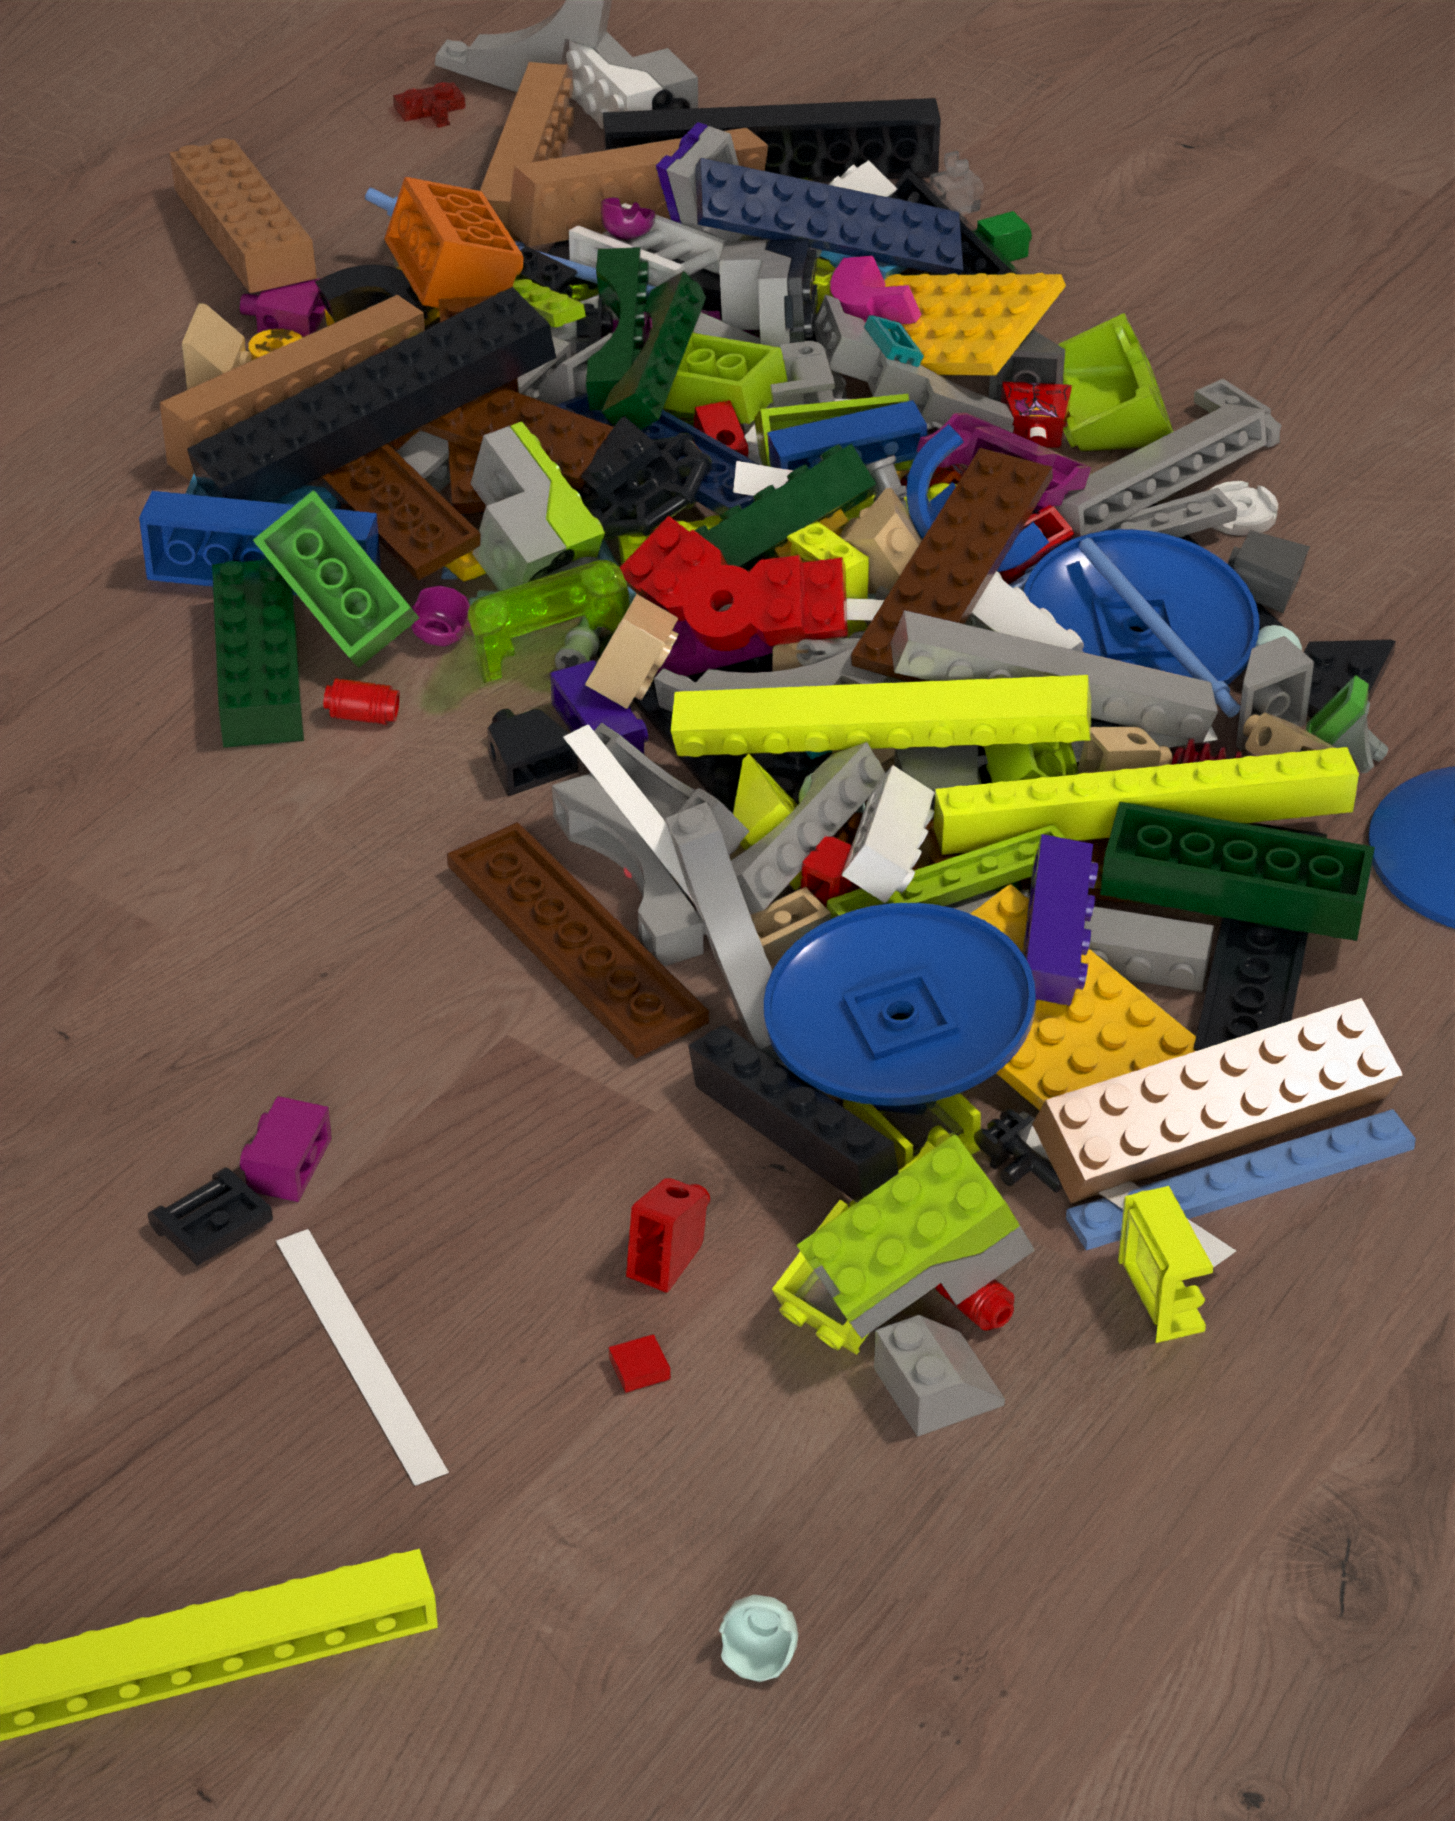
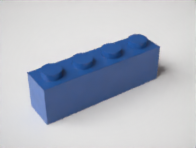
M912 400L767 432L771 467L794 471L807 464L810 469L819 464L822 460L820 456L824 452L838 444L843 449L852 444L864 465L895 455L896 458L894 464L913 460L918 454L916 450L920 437L927 436V424Z

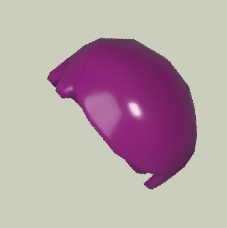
M606 198L601 201L603 227L610 235L618 239L631 240L642 237L651 230L655 223V211L650 208H641L637 202H634L631 208L624 209L618 198Z
M434 586L421 590L416 603L412 606L419 619L411 625V630L417 638L429 645L447 647L461 640L468 628L471 617V607L466 596L453 588Z

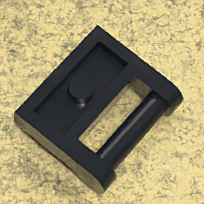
M224 1167L214 1173L212 1180L166 1208L160 1205L148 1213V1220L153 1230L159 1236L165 1235L198 1266L273 1221L272 1207L229 1168Z

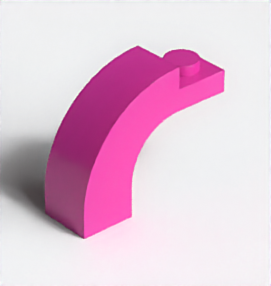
M873 256L843 258L833 273L830 282L833 297L839 299L844 313L861 318L865 323L868 316L873 315L899 322L900 324L916 323L922 315L909 285L885 287L886 284Z

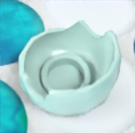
M751 1595L736 1600L724 1615V1621L719 1628L723 1643L721 1654L723 1662L744 1679L763 1682L779 1677L791 1662L797 1648L799 1633L793 1612L789 1611L784 1603L773 1597Z

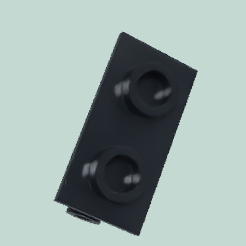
M528 246L520 250L523 254V268L521 273L516 276L532 280L535 284L549 287L550 290L568 295L571 298L573 290L570 287L569 280L577 274V270Z
M602 298L598 299V308H594L593 304H584L586 317L577 320L576 336L577 338H590V342H576V354L607 336L608 333L613 332L612 311H607Z

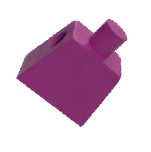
M319 279L263 290L260 295L242 294L240 313L241 315L256 316L257 332L270 329L272 338L281 340L285 338L289 340L293 338L288 335L291 330L299 333L302 337L310 335L317 331L325 315V308L315 281Z

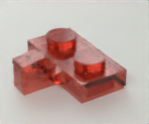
M440 82L433 87L409 89L404 93L393 95L394 108L405 122L430 117L438 128L450 125L448 112L466 108L465 96L454 82Z

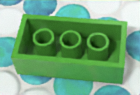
M314 490L253 539L259 549L358 668L419 619L418 615Z

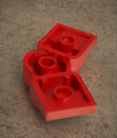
M668 516L615 572L618 579L638 595L678 618L677 622L686 620L697 640L713 650L732 651L740 649L751 642L750 638L755 633L768 646L798 643L805 639L822 640L848 636L846 569L842 557L802 562L800 555L760 560L748 572L741 567L727 565L721 550L693 529L689 532ZM732 605L728 610L719 612L723 606Z

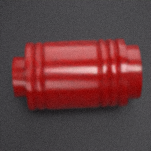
M335 678L333 686L327 685L325 688L323 707L324 709H329L331 718L387 725L388 721L396 722L400 691L393 690L392 685Z
M997 1279L992 1280L958 1305L954 1303L941 1283L935 1287L939 1294L984 1331L1003 1327L1014 1313V1294Z

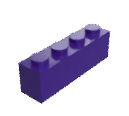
M1041 834L1033 861L1022 954L1025 956L1032 971L1036 999L1070 1006L1075 989L1083 990L1087 976L1088 964L1081 963V955H1087L1091 940V930L1085 929L1084 925L1085 921L1090 922L1094 909L1095 896L1088 895V888L1093 889L1095 886L1098 863L1091 862L1093 844Z

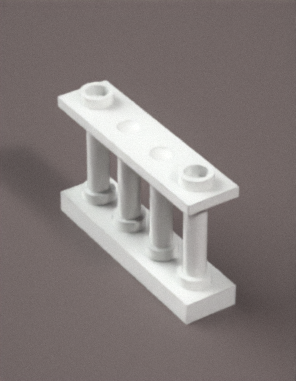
M626 203L621 205L624 209L632 207V205ZM656 214L655 223L651 230L642 237L631 239L630 241L632 242L628 244L621 242L620 240L622 239L610 235L608 231L600 234L579 225L569 230L570 261L596 268L598 249L640 247L642 262L648 261L649 283L647 284L655 287L682 271H685L690 276L704 268L720 274L719 259L724 241H726ZM651 248V249L656 250V251H659V252L653 254V253L647 252L646 250H648V249ZM677 258L685 262L679 264L674 262L673 260Z

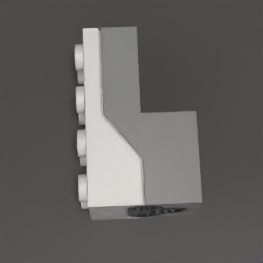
M607 31L596 48L569 40V51L566 53V60L569 68L573 71L572 99H575L584 109L585 113L589 114L598 123L601 129H603V112L698 108V77L668 48L632 57Z

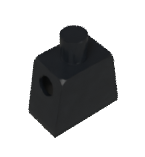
M502 709L493 716L492 724L487 728L489 757L508 796L578 772L577 755L563 738L569 733L542 710L533 709L515 715L510 709Z

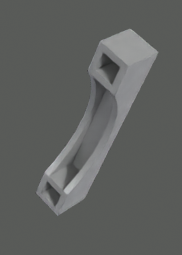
M603 723L595 729L594 732L665 822V818L707 802L721 829L728 854H732L739 847L740 842L749 833V830L719 800L701 788L695 790L683 784Z
M867 742L831 754L811 775L810 789L794 811L765 837L731 860L750 914L763 911L802 870V861L811 851H815L816 846L825 836H833L869 798L872 791L886 773Z
M590 773L552 785L553 817L569 841L587 846L609 857L631 873L632 879L635 881L643 897L638 909L639 942L664 967L704 954L703 935H706V931L698 910L695 911L689 902L686 892L680 885L676 884L671 877V873L593 774Z

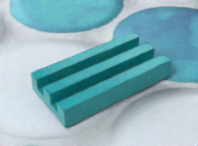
M873 315L868 316L864 328L885 357L894 360L896 356L901 363L906 364L907 360H909L912 366L919 367L923 354L899 322Z

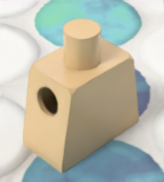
M1266 712L1260 716L1257 714L1250 716L1243 727V733L1248 737L1245 748L1256 756L1299 752L1301 748L1306 751L1336 748L1301 727Z
M1091 727V740L1084 741L1078 771L1081 774L1171 765L1173 757L1167 746L1159 747L1142 728Z

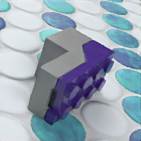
M697 122L688 134L682 137L679 149L672 156H664L656 165L670 219L726 241L767 240L768 242L770 239L698 225L695 166L699 159L705 158L738 166L739 164L731 134Z

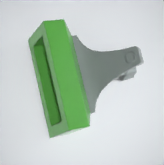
M1355 675L1307 723L1305 730L1336 748L1347 747L1360 773H1368L1374 767L1372 759L1378 762L1383 760L1389 749L1368 729L1367 716L1370 702L1368 701L1369 684Z

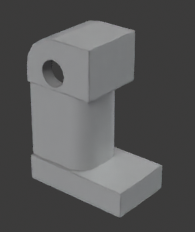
M804 341L780 345L788 382L770 385L773 408L835 401L832 389H835V382L822 344L814 341Z

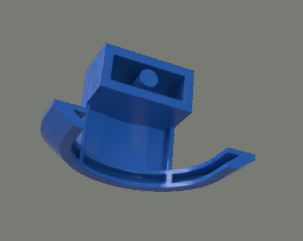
M949 424L932 437L918 452L907 479L908 509L912 522L922 540L956 487L952 482L929 502L927 493L933 473L949 454L964 443L961 436ZM1034 522L1019 533L999 566L998 572L1007 571L1023 564L1049 543Z

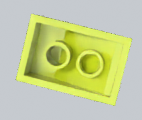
M750 754L742 761L733 815L749 830V833L740 842V845L747 850L777 827L798 806ZM802 870L789 883L794 890L800 887L801 879L803 878L801 875Z

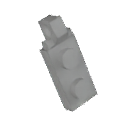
M1221 379L1194 391V403L1209 413L1227 404L1264 409L1267 444L1264 446L1270 448L1280 443L1281 424L1270 415L1271 409L1228 381Z

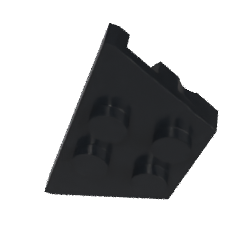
M1389 639L1309 642L1304 653L1314 661L1307 711L1308 716L1313 718L1355 675L1369 684L1368 701H1370L1394 654L1396 641Z

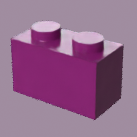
M280 1096L276 1097L269 1112H264L261 1115L257 1134L251 1144L244 1146L240 1157V1169L245 1171L246 1184L255 1193L295 1202L300 1201L332 1139L329 1107Z

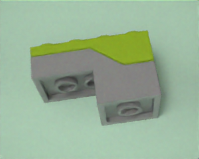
M523 422L484 435L471 480V486L486 505L479 529L481 546L473 550V555L511 608L515 610L543 599L539 589V581L543 576L579 558H597L605 532L600 521L593 517L583 504L580 494L571 488L562 476L559 466L551 461L542 449L538 438L530 433Z
M956 1134L797 1244L807 1262L818 1275L837 1306L861 1339L940 1283L954 1303L958 1305L1035 1251L1005 1200Z

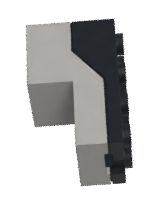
M809 239L768 240V242L767 240L724 241L719 259L722 322L740 330L760 329L761 344L780 347L782 344L804 342L807 337H813V326H815L818 306V285H813L815 272H817L816 250H810Z

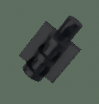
M1006 1109L1000 1114V1120H991L987 1124V1130L980 1129L974 1134V1140L978 1147L992 1158L990 1166L994 1170L1011 1156L1016 1158V1160L1000 1171V1178L1006 1185H1014L1031 1171L1053 1192L1057 1193L1063 1188L1053 1166L1026 1143L1034 1121L1031 1116L1023 1119L1014 1110Z

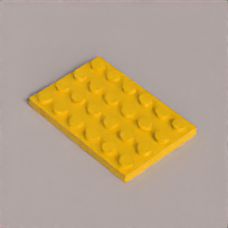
M953 273L948 275L921 274L906 276L894 274L887 277L884 281L885 287L909 285L922 315L916 323L901 325L923 354L920 365L938 375H997L1066 287L1061 274L1007 273L1004 275H986L984 273L957 275Z
M1009 884L970 914L998 928L1023 953L1029 899ZM1088 949L1086 956L1081 955V963L1088 964L1083 990L1075 989L1070 1006L1036 999L1035 1017L1025 1042L1015 1056L996 1074L1040 1110L1047 1099L1195 1052L1196 1036L1093 951Z

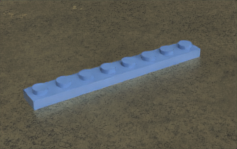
M1392 1109L1141 1186V1189L1130 1191L1127 1195L1169 1186L1186 1218L1190 1219L1413 1150L1416 1138ZM1098 1199L1066 1210V1220L1086 1250L1120 1240L1123 1209L1108 1199Z

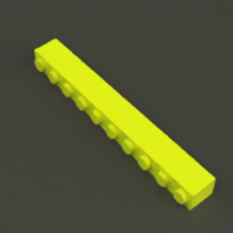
M1088 675L680 691L674 694L671 734L677 756L691 757L721 754L823 752L827 750H845L865 742L868 743L871 749H906L908 747L933 746L944 748L959 745L988 746L991 744H1032L1038 742L1072 743L1075 741L1091 740V693Z
M1341 747L935 789L933 828L941 854L946 855L971 852L1052 824L1058 828L1066 839L1081 841L1110 838L1119 802L1238 823L1350 813L1354 810L1359 773L1348 748Z
M416 1549L404 1553H393L381 1559L353 1566H342L326 1573L302 1579H291L285 1583L267 1588L240 1592L231 1597L204 1604L189 1605L180 1610L152 1617H142L129 1623L97 1631H86L78 1636L46 1644H35L27 1649L0 1655V1741L438 1628L435 1594L421 1551Z

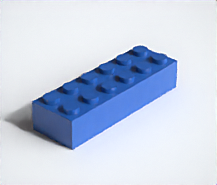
M152 491L139 516L147 580L213 587L212 564L228 561L245 562L266 559L267 557L253 539L295 505ZM330 509L381 571L377 513Z

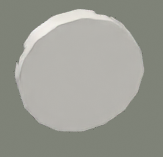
M1244 481L1224 482L1216 485L1210 490L1219 488L1237 507V516L1235 521L1213 528L1223 533L1237 536H1247L1250 530L1259 533L1268 531L1275 524L1279 504L1276 497L1265 487L1258 485L1257 489L1248 487L1249 483Z

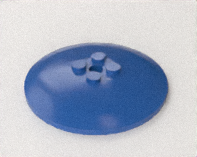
M1117 529L1090 533L1074 538L1044 556L1034 567L1024 586L1023 592L1033 605L1039 609L1045 608L1052 614L1056 623L1066 631L1071 629L1078 634L1084 644L1082 649L1084 653L1193 678L1079 550L1081 541L1091 538L1218 681H1224L1228 685L1242 673L1248 665L1251 650L1256 647L1258 640L1259 614L1257 605L1242 578L1227 563L1210 551L1187 540L1164 533L1147 530ZM1138 626L1144 632H1136L1129 627Z
M1455 766L1415 776L1388 793L1379 803L1373 814L1369 829L1368 846L1375 847L1372 865L1383 884L1392 894L1421 915L1455 929Z
M891 903L870 906L842 914L820 924L797 940L784 953L769 977L764 995V1019L767 1035L773 1049L788 1069L809 1085L827 1094L857 1103L883 1106L915 1105L951 1097L982 1083L1003 1068L1019 1051L1031 1030L1036 1009L1035 982L1031 968L1018 946L1007 935L995 926L972 914L954 908L925 903ZM904 1013L909 1018L895 1020L891 1017L895 1014Z

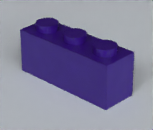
M595 660L550 673L552 705L571 732L586 725H589L595 731L603 723L644 754V743L648 742V732L643 720L635 717L630 705L626 709L585 685L597 664Z

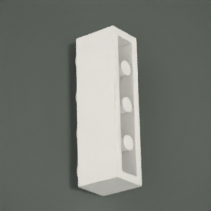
M998 571L994 574L965 622V625L1083 652L1082 649L1084 648V644L1076 632L1071 629L1066 631L1056 623V620L1048 610L1037 608L1029 601L1026 594L1020 588H1012L1004 582Z
M892 765L869 796L842 876L884 903L888 901L895 890L902 893L915 874L912 868L921 855L922 851L918 848L927 836L928 830L925 827L934 814V810L930 809L935 792Z

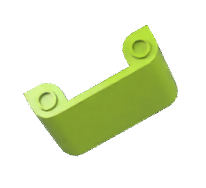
M1125 313L1057 344L1065 349L1063 384L1072 385L1069 407L1070 417L1067 418L1068 426L1063 428L1071 448L1077 445L1081 451L1143 448L1174 432L1153 369Z

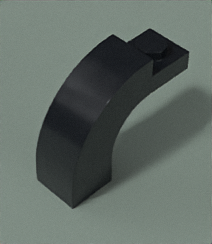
M360 265L342 269L315 281L324 308L335 323L396 295H399L424 312V320L428 319L426 306L422 305L405 274L400 269L385 265Z

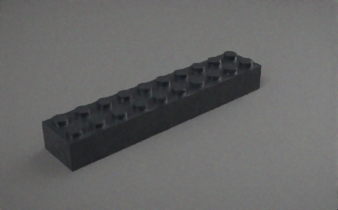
M936 98L603 112L604 151L679 139L688 134L694 125L699 122L722 131L741 128L749 129L768 145L765 164L766 172L814 182H832L837 176L841 178L852 165L858 168L869 160L887 179H900L907 169L921 178L938 177L941 118Z
M513 287L499 292L495 296L473 307H469L463 312L441 323H437L431 328L409 339H405L395 346L370 356L366 360L342 372H338L334 376L310 388H306L300 393L272 405L268 409L188 448L187 452L197 483L210 497L271 503L557 358L550 325Z

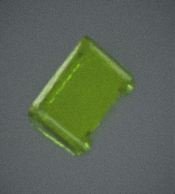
M597 560L475 600L467 610L463 621L466 637L483 683L502 678L501 665L506 656L511 657L515 655L511 638L584 615L590 629L595 630L597 626L604 627L611 631L613 635L630 606L628 586L617 564L608 560Z

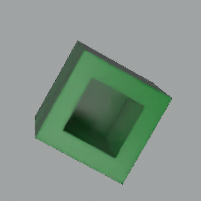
M1014 211L977 221V230L1010 262L1028 257L1029 242L1032 239L1031 229Z

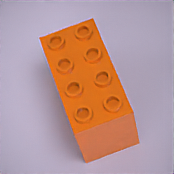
M404 177L384 240L422 305L439 308L438 299L490 296L511 288L516 275H519L522 271L523 254L483 192Z

